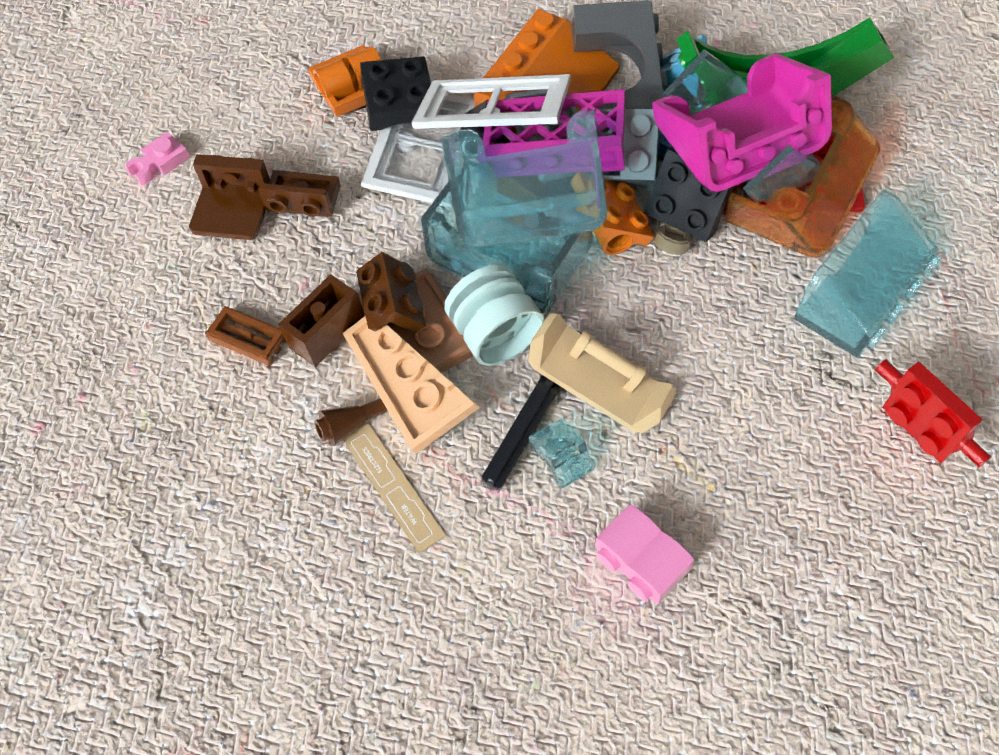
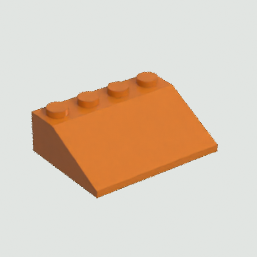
M537 9L483 78L570 74L569 94L605 91L619 71L620 65L603 50L574 52L571 23L564 18ZM530 90L501 91L498 100H503L506 94ZM493 91L474 92L475 107L486 100H490ZM575 106L576 109H577V111L579 112V111H580V107H579V106ZM512 127L510 130L518 135L515 127Z

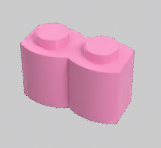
M631 504L596 537L595 548L598 550L596 556L608 570L612 572L619 570L629 578L628 586L644 601L650 598L659 604L692 569L694 558L677 541L662 532L647 515Z

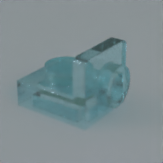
M562 418L528 437L532 449L551 468L555 483L560 488L568 486L593 470L586 442Z

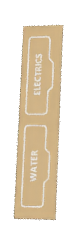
M369 423L359 427L343 439L418 553L423 552L446 537Z

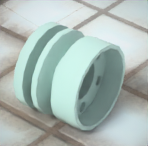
M502 264L488 265L465 276L452 288L445 300L444 310L459 334L464 335L463 339L478 363L486 366L501 364L524 352L530 346L531 340L545 320L531 297L525 294L523 286L516 280L511 269Z

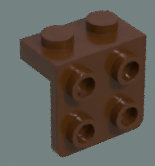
M196 154L193 166L202 185V190L189 224L192 234L243 240L255 239L258 236L265 214V207L258 189L261 183L268 184L270 180L264 160Z

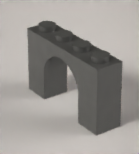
M652 0L573 5L571 30L574 52L614 50L630 57L640 71L641 80L632 88L625 90V109H653L652 102L664 98L663 92L666 91L667 79L666 73L660 71L663 48L662 43H657L656 34L659 31V17L657 13H653ZM617 103L603 104L598 109H614L617 107ZM589 116L583 120L587 130Z

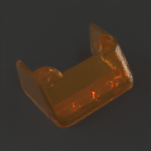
M831 94V134L835 135V138L807 192L804 193L789 187L781 188L772 194L766 206L731 193L728 200L726 222L810 258H819L826 255L831 250L880 152L878 139L847 100Z

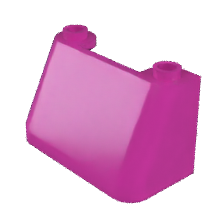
M775 53L758 60L750 68L747 76V93L690 115L688 103L683 98L676 95L667 96L652 102L654 120L657 127L696 179L711 191H723L816 152L828 142L832 131L831 75Z

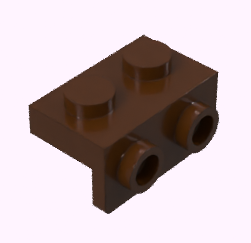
M273 170L269 183H261L258 191L265 210L276 213L305 214L311 217H332L341 184L338 176Z
M381 252L357 270L356 273L368 329L376 332L391 322L416 333L426 326L422 311L423 303L419 298L415 282L416 275L408 263L401 262Z

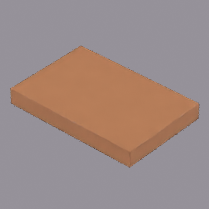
M425 268L415 273V282L419 298L423 303L422 311L426 326L414 333L391 322L387 325L442 373L474 355L465 343L464 335L459 334L444 310L447 296L429 270Z

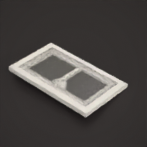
M447 94L438 115L466 114V112L475 107L474 99ZM402 123L381 130L362 179L361 187L447 205L464 149L455 142L460 127L413 129L412 123Z

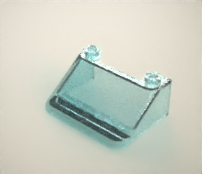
M596 108L578 111L569 119L567 124L568 143L486 156L482 138L472 130L454 131L441 136L457 231L460 239L466 245L476 248L588 232L602 226L607 217V203Z

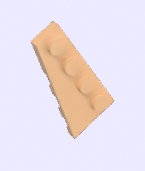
M365 316L342 333L412 451L419 453L480 408L387 324L374 332L368 329Z

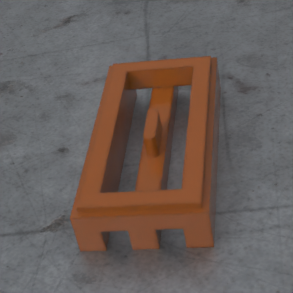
M224 306L205 333L209 341L269 367L274 361L273 355H278L281 351V343L286 344L280 328L227 306ZM226 319L273 339L270 342L252 334L250 331L225 323ZM219 330L222 331V332H225V333H227V334H229V335H232V336H234V337H236V338H239V339H241V340H243V341H240V340L235 339V338H233V337H231V336H228V335H226V334H224V333H221V332H219ZM250 344H253V345L258 346V347H260V348H262V349H265V350H261V349H259V348H257V347H254V346H252V345H250Z

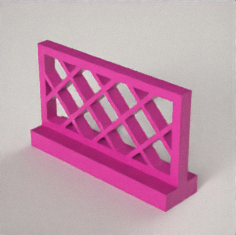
M625 89L566 94L559 120L564 124L553 133L544 127L547 124L529 125L519 135L510 130L515 125L485 126L483 144L479 145L477 155L485 180L625 170ZM546 96L498 100L495 107L499 108L500 112H532L535 109H542ZM617 103V107L607 115L598 110L603 104ZM570 106H579L581 110L571 118L563 113ZM591 115L598 122L587 130L579 123ZM606 127L616 133V135L596 137ZM571 130L580 135L578 138L561 139ZM537 132L545 137L543 141L526 142ZM502 135L511 140L509 143L492 144Z

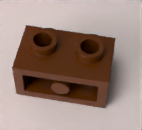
M330 274L278 326L289 348L316 367L345 339L342 333L365 317V313L358 292Z

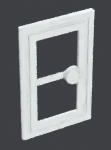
M571 75L433 80L411 122L413 129L557 124L571 81ZM548 89L541 111L500 113V109L495 107L501 91ZM493 91L487 107L481 110L479 114L438 115L448 93Z

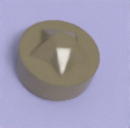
M672 225L660 226L654 239V243L658 248L675 255L687 253L692 241L689 233L678 230V228Z

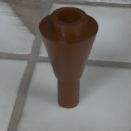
M381 398L360 407L356 405L319 410V419L315 420L314 424L322 442L328 440L332 446H335L363 425L366 420L387 412V408Z

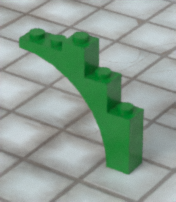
M871 18L819 44L795 51L777 53L830 74L831 98L895 58L883 34ZM689 31L676 39L681 53L678 55L679 61L687 72L693 70L696 73L704 90L701 97L707 108L747 93V76L750 68L758 60L770 56L743 55L722 51L702 42Z

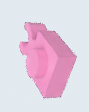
M166 132L140 149L143 154L142 158L131 159L126 163L125 167L131 176H136L139 184L142 186L149 183L157 171L166 175L189 159L190 155L179 141Z

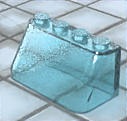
M883 189L818 268L805 290L793 319L856 358H859L867 346L874 350L886 333V330L881 328L884 323L888 322L892 325L905 307V305L900 303L903 298L911 300L923 284L919 277L922 274L929 277L941 260L936 255L939 247L899 196Z

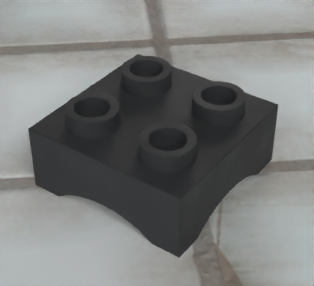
M425 56L360 62L361 82L370 131L383 130L396 124L411 123L431 85Z
M670 147L665 154L644 214L707 242L715 235L724 208L735 186L719 192L707 189L696 179L675 149Z

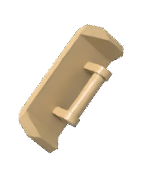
M549 313L531 340L528 362L537 372L634 432L645 433L660 423L676 394V390L671 383L659 382L646 375L647 368L640 364L637 366L597 341L588 331L584 330L581 334L566 324L560 314Z

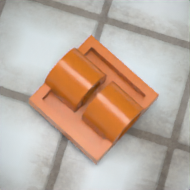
M362 45L308 68L311 80L336 117L366 105L361 82L360 62L378 61L381 58L373 46L366 47Z
M579 173L571 181L570 184L605 254H620L628 250L633 244L647 246L655 237L648 224L647 216L642 212L635 198L634 190L628 184Z

